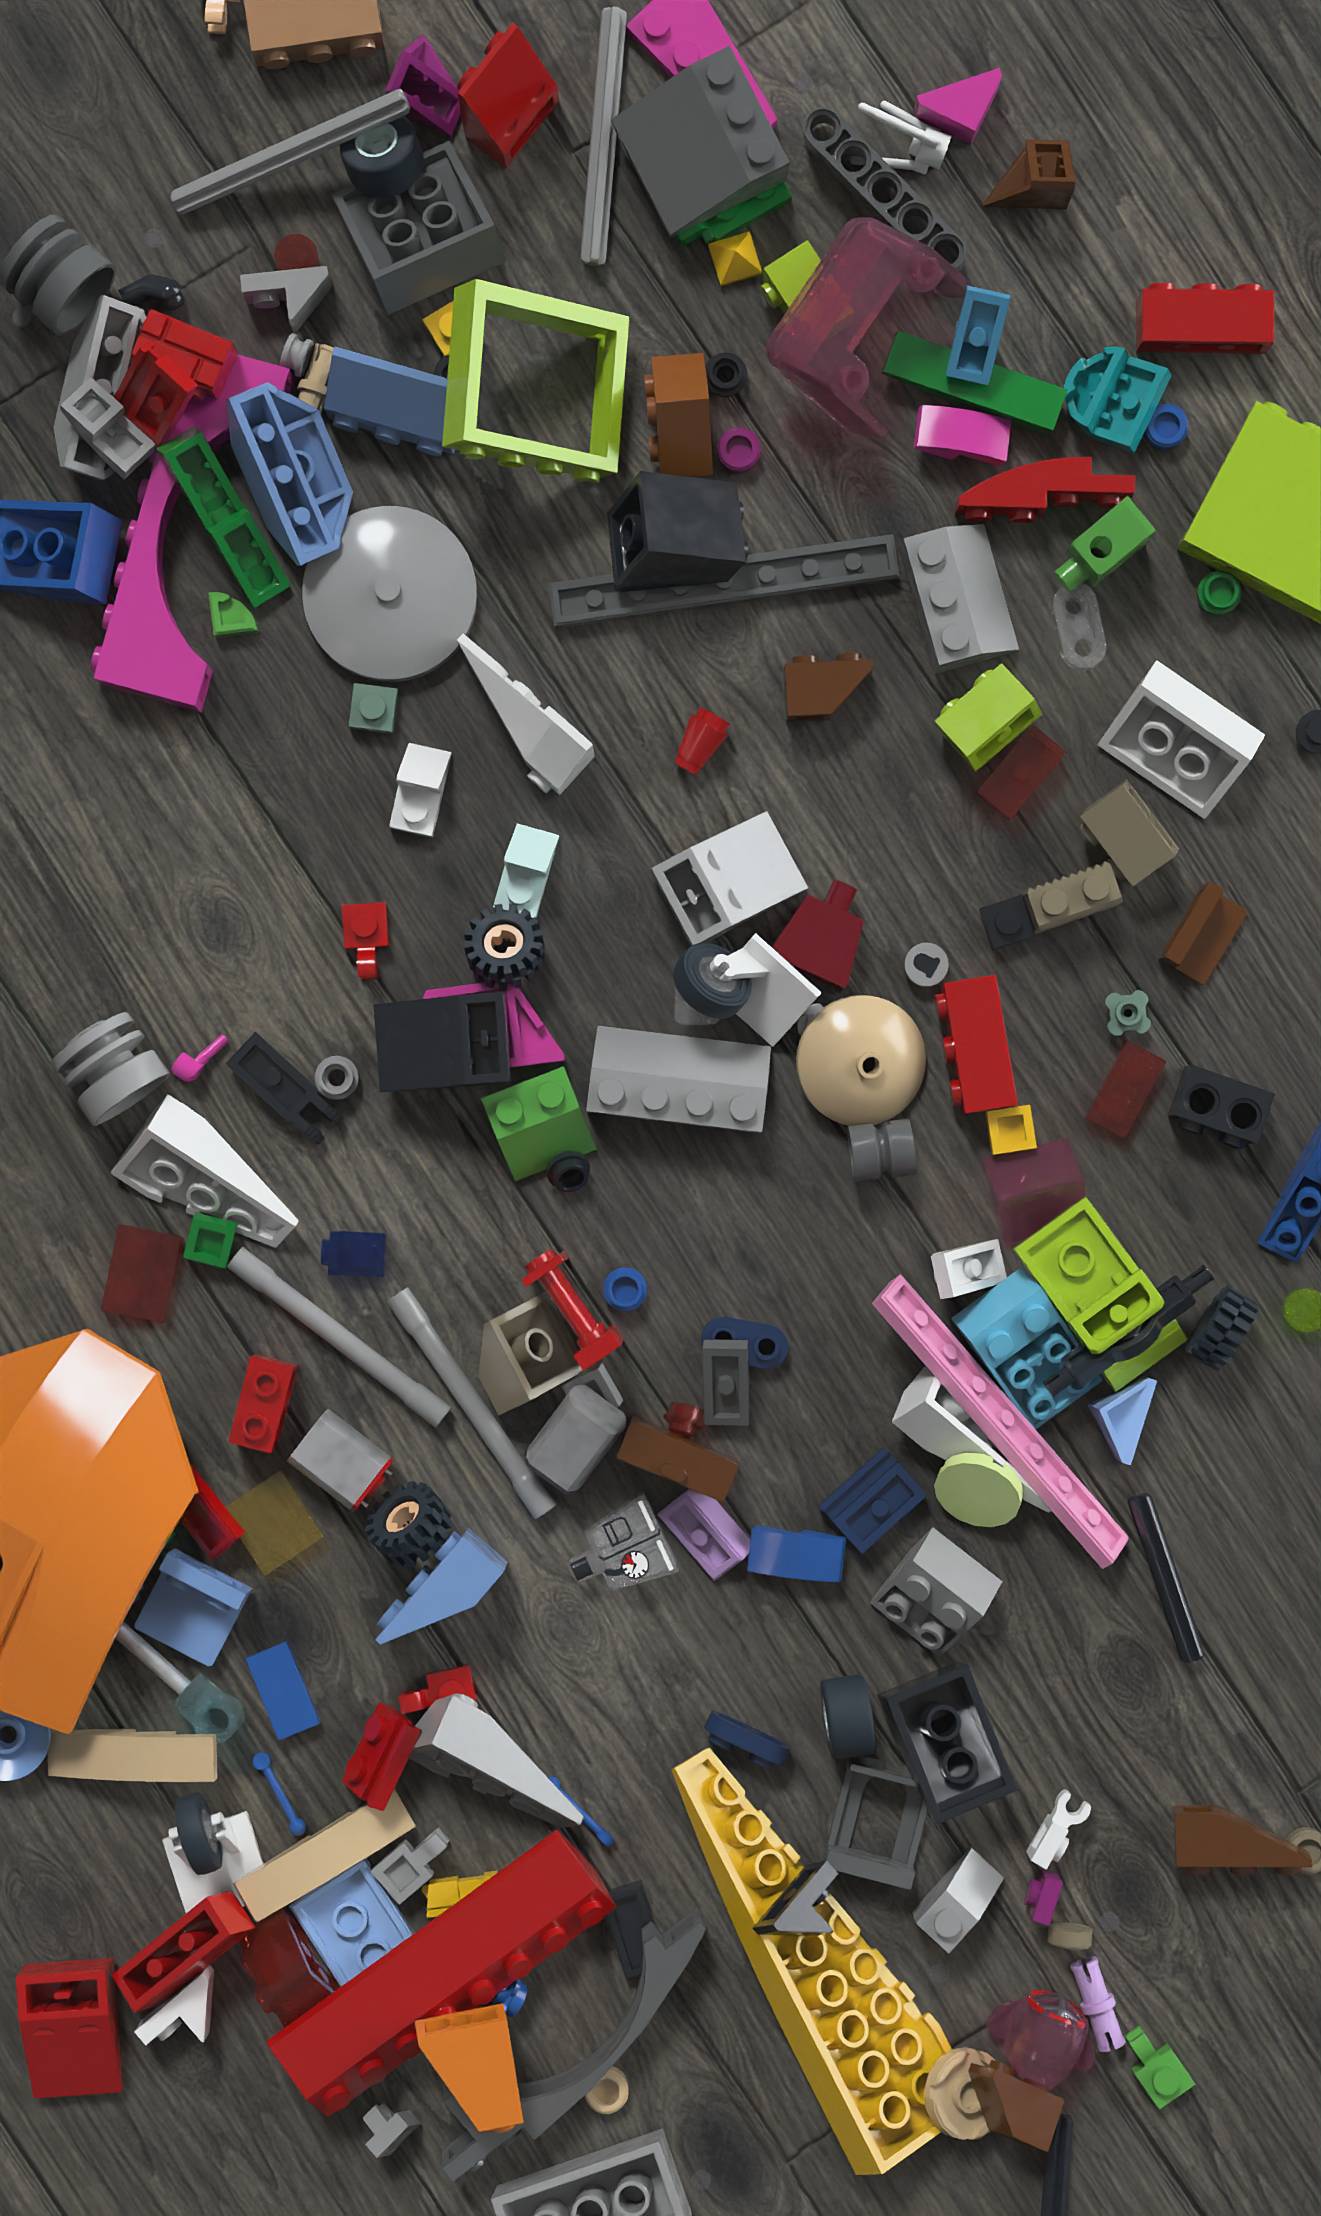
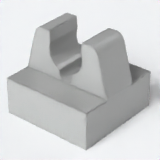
M384 2103L380 2106L376 2104L363 2117V2120L374 2133V2136L365 2145L376 2158L389 2156L421 2123L410 2110L394 2114Z

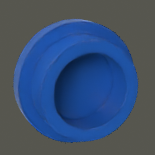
M623 1267L612 1271L607 1276L603 1286V1293L607 1303L614 1309L631 1311L638 1308L645 1300L647 1285L644 1277L638 1271Z

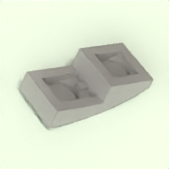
M90 377L60 405V410L93 450L125 480L154 452L156 444L123 415L124 406Z

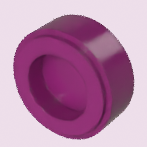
M735 427L727 430L720 437L717 445V457L721 466L727 471L735 474L746 473L752 470L759 461L761 452L758 437L749 429Z

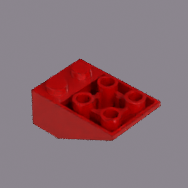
M513 22L505 33L498 31L491 38L484 52L486 57L477 68L473 66L468 68L457 85L465 138L506 169L559 102L557 84L519 27Z
M114 1957L26 1964L16 1975L18 2020L34 2099L123 2091L116 1982L111 1976L115 1972Z

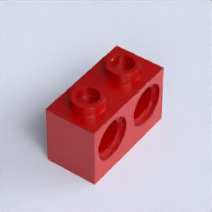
M260 1354L250 1356L228 1443L267 1453H273L278 1449L299 1364Z

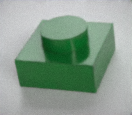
M195 1212L183 1258L226 1269L238 1223Z

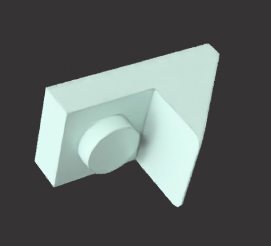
M520 824L516 825L504 858L505 866L494 905L502 904L503 911L508 912L509 904L517 905L519 914L525 908L530 912L531 919L537 918L559 835Z

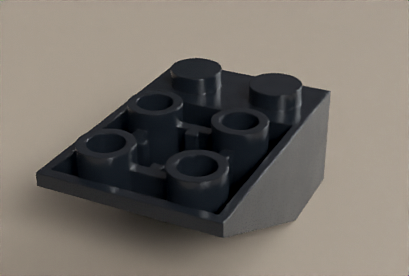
M504 992L374 1004L380 1093L512 1083L507 1004Z

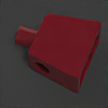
M834 879L824 901L807 895L772 948L797 971L844 991L849 981L864 922L862 918L848 912L857 889Z

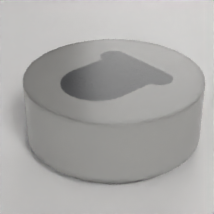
M920 943L914 946L904 959V972L907 978L913 984L920 987H931L943 980L948 971L947 955L942 948L933 943Z

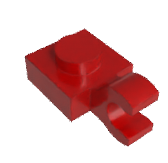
M386 902L342 905L344 949L346 951L357 950V969L360 980L378 979L376 949L389 948Z
M469 1664L426 1673L427 1687L403 1691L398 1696L401 1714L430 1707L435 1700L454 1695L455 1693L468 1696L477 1702Z

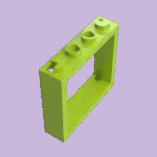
M474 279L454 288L442 447L459 450L460 454L465 455L466 459H484L485 456L497 458V464L503 467L520 468L524 464L536 467V473L541 475L559 476L562 473L574 475V481L579 483L584 481L599 483L600 478L617 473L629 316L479 279ZM485 313L598 340L589 453L476 429Z

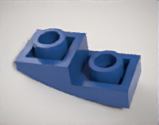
M757 1525L751 1530L747 1571L793 1579L840 1582L843 1573L846 1537L806 1529L797 1533Z

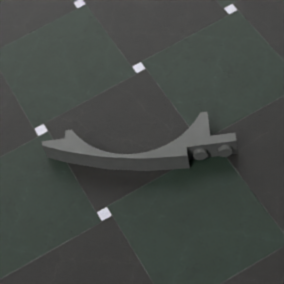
M698 1907L663 1934L652 1921L641 1929L643 1942L642 1971L634 1999L625 2017L607 2041L577 2065L542 2080L518 2084L524 2123L514 2125L511 2130L503 2133L479 2132L446 2084H443V2102L467 2129V2131L442 2149V2170L452 2182L463 2174L471 2175L477 2171L485 2162L488 2154L498 2146L500 2148L509 2146L519 2136L522 2128L535 2140L593 2089L645 2029L690 1961L706 1931L703 1913Z

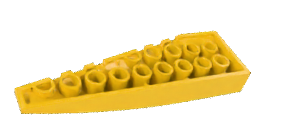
M706 1748L671 1770L710 1871L772 2010L855 2174H883L941 2133L933 2125L926 2110L924 2090L932 2067L941 2056L952 2050L939 2023L929 2012L923 2016L912 2001L915 1997L914 1993L904 1982H899L885 1966L887 1962L876 1948L871 1949L861 1937L860 1928L831 1893L819 1905L814 1907L833 1929L834 1932L831 1934L819 1936L758 1935L752 1929L804 1867L798 1861L801 1857L789 1843L784 1844L770 1827L772 1822L762 1810L757 1811L744 1796L745 1790L713 1751L710 1748Z

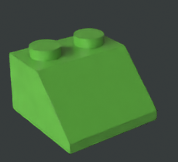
M564 1066L481 1098L515 1181L546 1170L551 1159L563 1152L575 1151L584 1155L597 1150Z

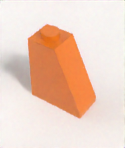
M503 2003L414 2021L420 2049L479 2132L503 2133L511 2130L514 2125L524 2123L508 2022Z

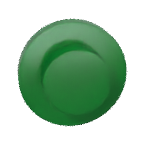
M1214 571L1207 574L1201 580L1197 589L1199 604L1205 611L1213 615H1224L1231 612L1240 602L1242 594L1239 581L1235 576L1226 571Z

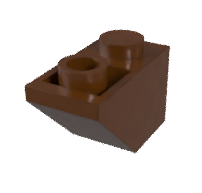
M861 653L836 655V661L819 662V656L817 655L793 657V663H785L783 670L786 723L830 720L871 675L873 659H863Z
M994 2060L990 2061L989 2067L971 2063L968 2072L988 2130L1019 2144L1048 2152L1065 2100L1049 2093L1050 2084L1027 2075H1025L1024 2081L1015 2078L1016 2069Z

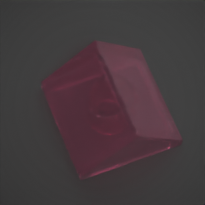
M1067 1138L1036 1145L1037 1148L1014 1151L982 1159L1004 1244L1027 1239L1080 1199L1086 1197L1084 1178Z

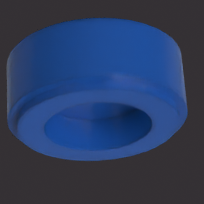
M1158 405L1143 434L1144 438L1155 449L1164 451L1174 449L1183 441L1188 432V419L1185 413L1175 405Z

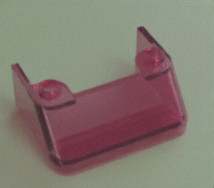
M857 217L846 223L769 337L766 351L768 360L774 368L849 433L883 438L888 430L858 405V402L868 388L869 373L866 365L853 354L854 350L900 282L915 292H928L933 289L940 297L964 299L967 285L975 286L933 248L870 217Z

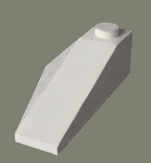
M462 634L457 639L459 647L523 760L532 770L527 775L528 778L545 793L552 788L560 795L595 757L593 744L550 706L543 710L540 707L541 702L533 695L529 688L517 680L512 682L507 678V671L466 635Z
M925 1366L903 1392L892 1423L923 1449L944 1460L949 1459L951 1456L968 1452L991 1456L994 1458L993 1463L1000 1465L1002 1468L1005 1463L1014 1470L1022 1482L1023 1500L1048 1513L1051 1512V1509Z

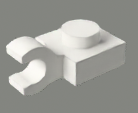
M1063 1789L1057 1795L1052 1813L1047 1814L1026 1850L1030 1860L1044 1869L1048 1868L1052 1860L1058 1862L1063 1856L1069 1844V1838L1066 1837L1068 1833L1067 1828L1072 1824L1084 1822L1091 1811L1090 1804L1083 1801L1078 1811L1068 1812L1066 1810V1803L1070 1799L1071 1794L1066 1789Z

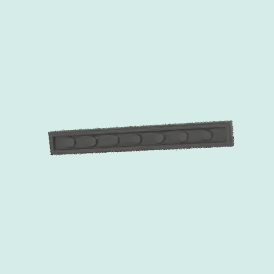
M891 534L750 554L747 557L746 563L728 582L617 592L614 589L613 574L553 582L548 583L554 627L557 629L899 580L900 576L894 535Z

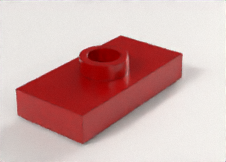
M191 1464L199 1493L194 1495L179 1521L208 1558L214 1561L246 1532Z

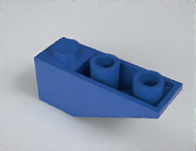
M1321 1122L1302 1151L1258 1239V1244L1295 1263L1298 1262L1321 1225Z

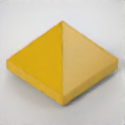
M750 231L708 244L721 287L762 274Z

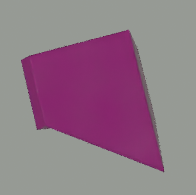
M423 33L402 50L385 89V94L401 89L410 104V112L405 115L408 120L446 136H452L461 115L457 94L459 90Z

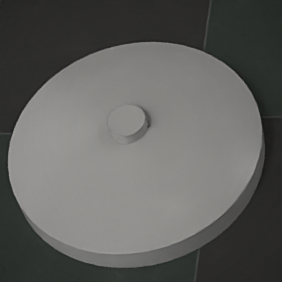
M380 506L361 510L348 516L340 536L339 549L308 562L302 586V600L305 616L312 634L321 648L334 662L347 671L366 679L381 682H401L431 673L446 663L459 650L460 647L457 639L462 634L468 636L474 622L478 601L477 583L473 566L466 550L458 538L445 525L418 510L399 506Z

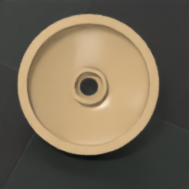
M869 995L841 998L820 1010L806 1026L800 1038L796 1055L798 1080L806 1098L820 1113L833 1121L848 1126L870 1123L876 1125L893 1118L903 1111L917 1094L926 1067L924 1041L912 1018L894 1003ZM868 1057H873L875 1060L874 1069L870 1072H864L862 1067L864 1060Z

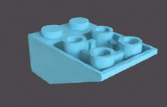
M1023 1267L951 1318L1003 1393L1035 1429L1103 1381L1100 1375L1082 1387L1074 1381L1055 1395L1054 1398L1045 1388L1042 1382L1064 1367L1061 1358L1076 1348L1079 1343L1044 1290Z

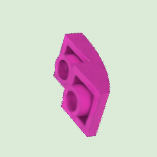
M922 405L918 408L913 449L950 460L962 455L991 465L1000 466L1007 461L1011 420L971 410Z

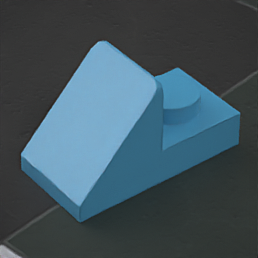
M967 285L959 320L955 326L946 376L989 385L1010 303V295Z

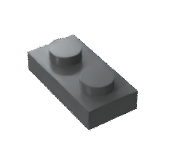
M704 1340L705 1425L749 1426L748 1340Z

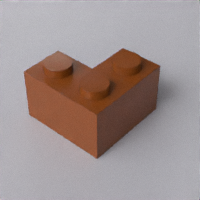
M704 353L651 357L652 374L644 375L648 425L656 424L657 435L649 436L650 462H659L661 474L685 477L713 475L710 403Z

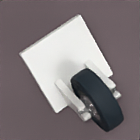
M757 934L743 948L734 953L712 943L694 944L678 959L673 972L674 983L679 994L693 1009L705 1016L716 1019L729 1018L737 1014L772 1047L821 994L815 986Z
M200 1792L181 1796L175 1801L177 1827L169 1829V1837L163 1838L162 1841L185 1912H189L208 1896L231 1890L242 1907H244L245 1905L233 1883L264 1864L248 1812L244 1811L224 1818L221 1812L212 1815L208 1803Z

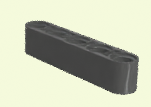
M827 107L815 108L809 112L803 125L804 142L809 152L932 276L941 280L953 279L963 269L966 254L965 244L961 237L837 112ZM825 123L832 126L835 130L833 137L826 141L815 139L811 131L818 124ZM852 154L861 156L866 162L863 169L857 172L847 171L841 163L845 157ZM888 185L895 190L897 195L889 203H880L874 199L872 193L878 186ZM911 216H919L925 220L927 228L920 234H910L904 229L903 223ZM946 246L955 250L958 256L957 260L947 266L936 262L933 254L940 247Z

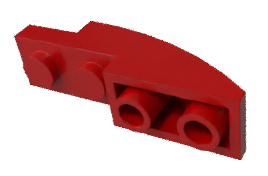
M1067 457L1043 460L1002 472L977 484L959 496L955 505V515H965V520L970 522L991 521L992 516H1009V522L1032 523L1035 522V517H1042L1047 508V500H1053V505L1056 507L1079 506V501L1097 502L1096 506L1099 508L1112 509L1127 496L1130 499L1135 494V476L1091 474L1092 457Z

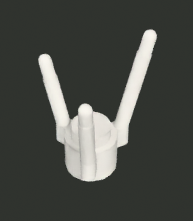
M882 101L880 107L891 115L865 103L858 105L860 112L913 137L908 154L916 156L915 160L882 158L891 168L913 170L926 175L929 166L940 169L951 135L941 132V129L927 125L887 101ZM852 156L850 158V163L853 165L865 166L866 164L861 156Z

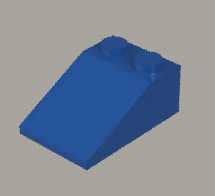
M0 500V590L73 603L106 604L122 519L92 503Z

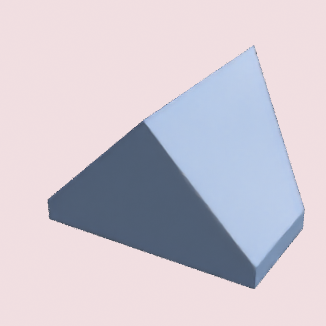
M1141 1376L1129 1382L1117 1392L1112 1391L1088 1404L1116 1460L1128 1465L1132 1463L1157 1380Z

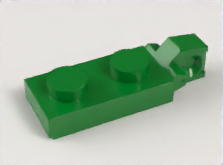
M785 182L675 235L681 248L701 237L706 244L726 239L790 203L792 195Z

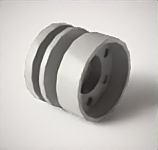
M128 1012L117 1014L86 1028L71 1039L67 1046L50 1063L56 1073H63L76 1067L63 1081L67 1088L88 1082L90 1087L82 1093L77 1103L93 1126L105 1123L129 1109L157 1089L171 1075L154 1050H149L136 1056L132 1054V1051L140 1044L144 1035L140 1030H136L122 1036L134 1024V1020Z

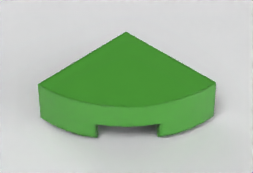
M208 592L215 638L259 633L253 615L242 602L225 593Z

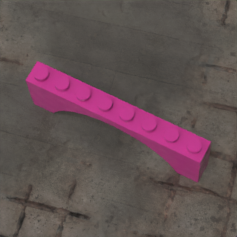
M237 354L220 398L216 400L206 396L203 402L191 398L167 441L194 426L202 432L213 453L231 441L226 399L266 382L290 394L294 383L290 369ZM155 445L154 452L149 456V461L153 462L150 478L142 480L138 492V504H142L137 521L132 520L130 522L126 535V545L130 546L126 563L120 562L116 570L114 587L118 588L115 603L114 605H107L103 616L102 628L107 630L102 647L96 646L91 659L90 669L95 672L93 678L102 686L202 712L213 670L191 649L181 634L169 606L163 574L164 542L173 509L182 491Z

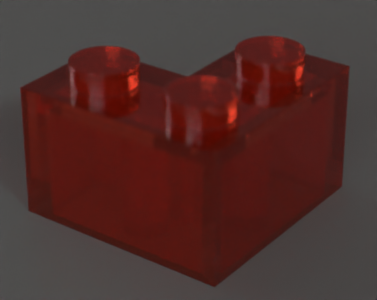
M283 1908L256 1924V1928L239 1941L244 1953L240 1958L241 1964L258 1986V1989L254 1991L257 2002L267 2014L274 2012L284 2027L341 1987L332 1972L317 1960L300 1923Z

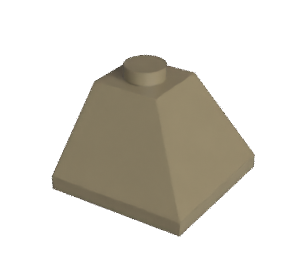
M547 1291L484 1324L478 1377L498 1416L538 1397L583 1371L573 1357L577 1346Z

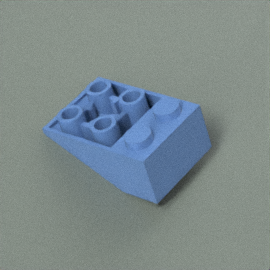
M469 1528L461 1536L454 1531L434 1555L439 1560V1563L433 1570L425 1565L410 1582L405 1591L411 1596L403 1604L397 1598L376 1624L382 1629L376 1641L379 1644H383L474 1607L504 1572L508 1561Z

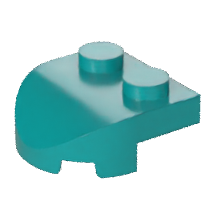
M1104 347V352L1096 354L1087 360L1084 357L1081 358L1070 370L1064 384V389L1068 390L1065 397L1067 408L1079 429L1091 439L1135 453L1172 375L1168 368L1129 356L1125 348Z

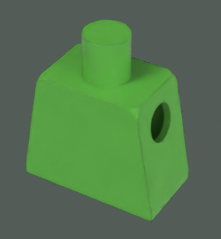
M1127 496L1070 544L1066 552L1069 560L1055 570L1053 574L1060 585L1069 593L1085 580L1094 587L1141 550L1156 530ZM1097 549L1102 552L1104 557L1097 558L1092 555L1090 550Z

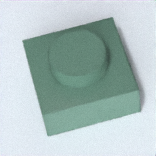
M354 683L349 728L393 734L398 689Z

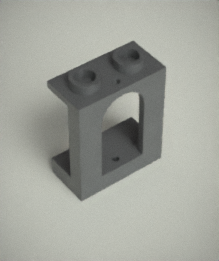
M873 1754L860 1756L859 1759L850 1757L847 1760L823 1861H828L839 1872L911 1890L915 1876L913 1865L927 1814L925 1803L906 1764H903L901 1770L885 1766L886 1759ZM873 1777L901 1783L906 1791L905 1804L891 1858L849 1847L863 1790L867 1782Z

